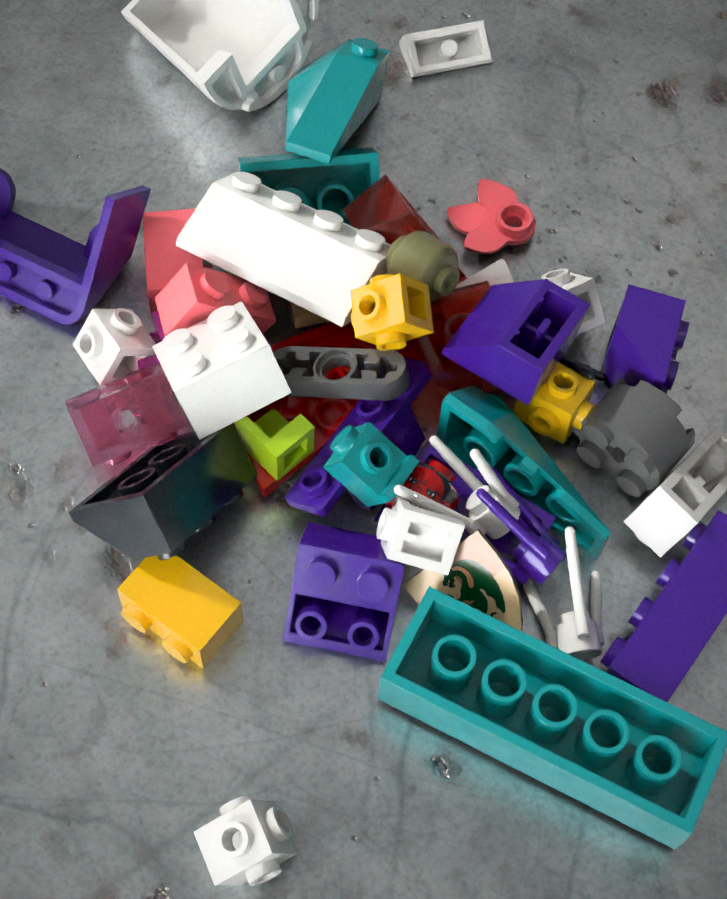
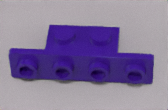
M404 357L410 376V385L404 394L387 401L359 400L285 495V499L290 506L323 517L329 513L347 488L323 467L334 453L330 449L331 443L349 425L357 427L370 422L406 456H414L418 452L426 438L410 405L434 375V369L430 363ZM348 490L356 506L369 511H373L376 505L367 507Z

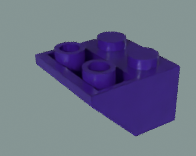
M548 279L492 285L443 348L442 355L529 405L575 340L590 304Z
M628 284L600 372L606 375L604 383L609 390L621 378L625 379L627 385L633 387L642 380L666 394L668 390L672 389L679 367V362L675 361L677 352L683 347L690 323L681 320L686 300Z
M308 522L298 546L283 641L386 662L406 564L387 559L381 546V539H377V536Z

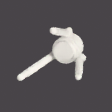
M431 436L429 439L430 444L474 491L465 505L466 509L470 511L469 518L402 485H396L394 493L425 510L462 520L465 525L464 529L470 534L478 528L484 535L486 533L492 539H498L508 533L510 529L477 497L476 492L480 488L486 490L517 520L520 516L519 502L507 492L478 449H472L470 457L488 485H483L439 437Z
M567 527L565 529L566 553L574 611L561 614L558 617L559 625L554 627L531 578L523 585V589L545 633L546 643L584 661L601 655V645L605 644L601 627V574L596 570L591 573L589 614L585 607L575 530L573 527Z

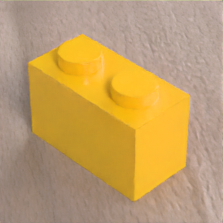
M157 555L144 558L117 588L123 608L121 611L122 616L137 630L145 633L149 628L164 639L162 646L165 650L184 664L190 659L204 669L243 623L241 602L177 555L165 560H159Z

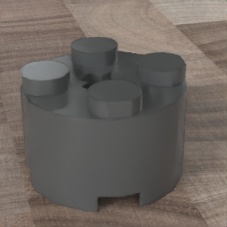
M621 378L582 420V430H578V436L582 443L577 447V452L589 466L594 468L601 466L616 477L618 486L630 496L640 497L645 490L652 491L659 486L694 445L695 431L693 428L686 429L685 431L684 426L677 418L682 411L681 407L662 390L642 380L633 387L627 385L625 379Z

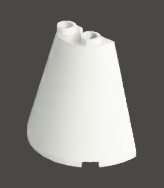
M132 0L121 13L132 26L211 101L231 111L242 109L250 112L260 109L278 98L287 89L288 81L301 69L312 45V41L306 40L311 19H318L319 0Z

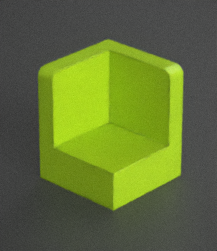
M271 409L255 423L247 416L235 422V429L247 453L276 481L281 479L314 451L315 426L301 413L291 422H288L278 411Z

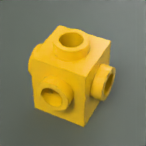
M401 273L396 275L383 274L371 278L370 284L351 290V322L355 331V338L376 345L378 350H399L407 345L406 341L434 333L429 285Z
M558 363L529 405L516 399L514 413L522 422L531 426L537 433L550 436L564 444L575 428L580 431L582 430V420L596 406L590 402L596 382L588 380L574 370Z

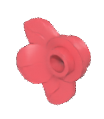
M479 180L477 190L478 202L447 208V216L452 226L460 233L467 235L464 240V249L474 253L491 254L499 251L506 245H522L528 242L535 233L536 221L530 208L518 202L517 196L512 189L492 180Z

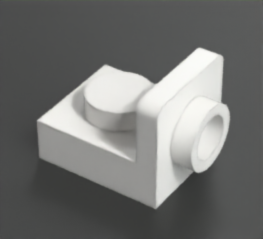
M396 495L392 509L385 508L380 516L376 536L377 539H381V546L387 559L448 575L465 525L460 519L411 506L407 499Z

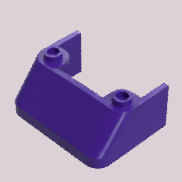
M0 168V295L61 324H72L86 318L130 260L151 189L142 185L106 196L99 224L90 231L85 246L13 212L16 197L15 184L11 176Z

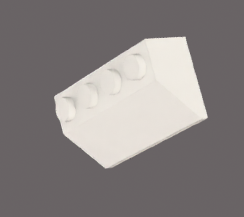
M240 171L211 184L176 241V246L341 327L351 321V290L370 284V279L375 276L387 274L385 259L391 245L386 243L385 238L375 231L367 229L358 230L344 223L340 215L332 211L316 210L301 203L302 199L298 195L288 191H275L261 184V180L257 176Z

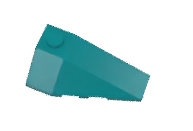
M348 39L303 66L288 81L285 151L329 164L380 101L390 51L379 48L378 44L370 39Z
M475 385L449 393L442 401L436 436L461 461L476 470L478 468L470 457V451L478 449L491 468L497 469L518 495L556 517L555 525L551 530L565 539V529L573 527L577 547L594 560H597L611 534L610 530L517 415L507 407L501 398L492 393H485Z

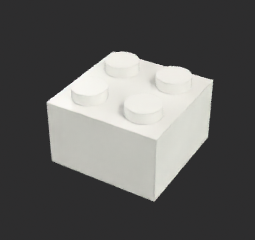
M242 301L233 306L220 307L214 310L207 319L187 329L174 330L166 335L162 342L152 346L199 440L292 393L268 342Z

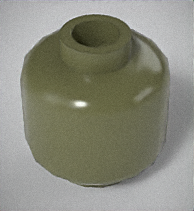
M414 231L398 237L387 252L385 259L387 274L396 275L401 273L429 285L430 303L435 302L442 296L451 294L459 282L460 272L458 270L457 252L449 244L425 231Z

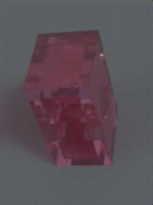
M157 362L65 401L70 417L93 467L101 463L104 466L121 463L132 455L131 450L148 443L151 446L167 443L178 435L177 430L187 427L167 377ZM125 410H130L133 414L134 423L129 426H125L122 422L120 413Z

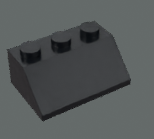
M233 423L199 440L196 432L193 431L159 440L68 513L73 522L134 560L156 555L159 560H165L182 552L187 547L186 540L193 533L212 525L217 519L215 513L222 507L239 500L244 495L242 489L258 474Z

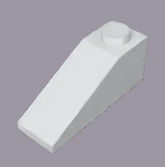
M717 426L623 521L635 532L637 538L649 546L660 558L697 525L726 492L727 434Z

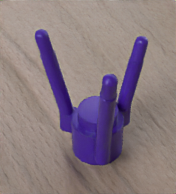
M492 468L507 492L519 502L520 517L532 530L529 532L486 490L482 488L477 490V497L521 540V543L512 553L519 560L518 563L515 564L505 558L503 560L511 570L513 577L522 585L529 578H532L538 585H542L567 556V553L558 546L560 542L546 531L498 470Z

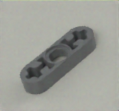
M288 346L273 353L292 392L286 396L387 401L404 394L410 385V376L405 359L394 350ZM345 366L350 368L349 373L341 379L330 380L325 378L327 373L335 367Z

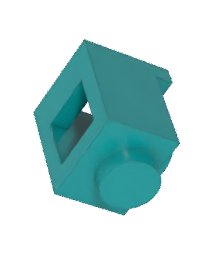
M368 422L357 427L349 425L335 437L330 445V449L334 453L323 468L362 503L370 507L391 502L397 495L394 493V487L396 485L403 486L419 460L413 455L406 456L375 426Z

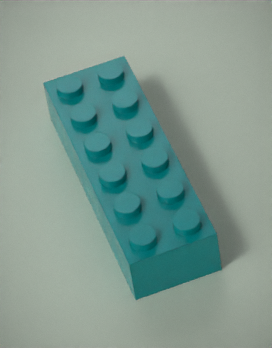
M430 586L380 677L377 699L675 850L692 835L727 748V731Z

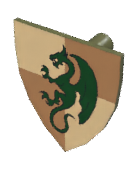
M479 528L459 542L448 575L422 569L402 585L418 604H420L430 586L522 631L523 617L520 594L511 570Z

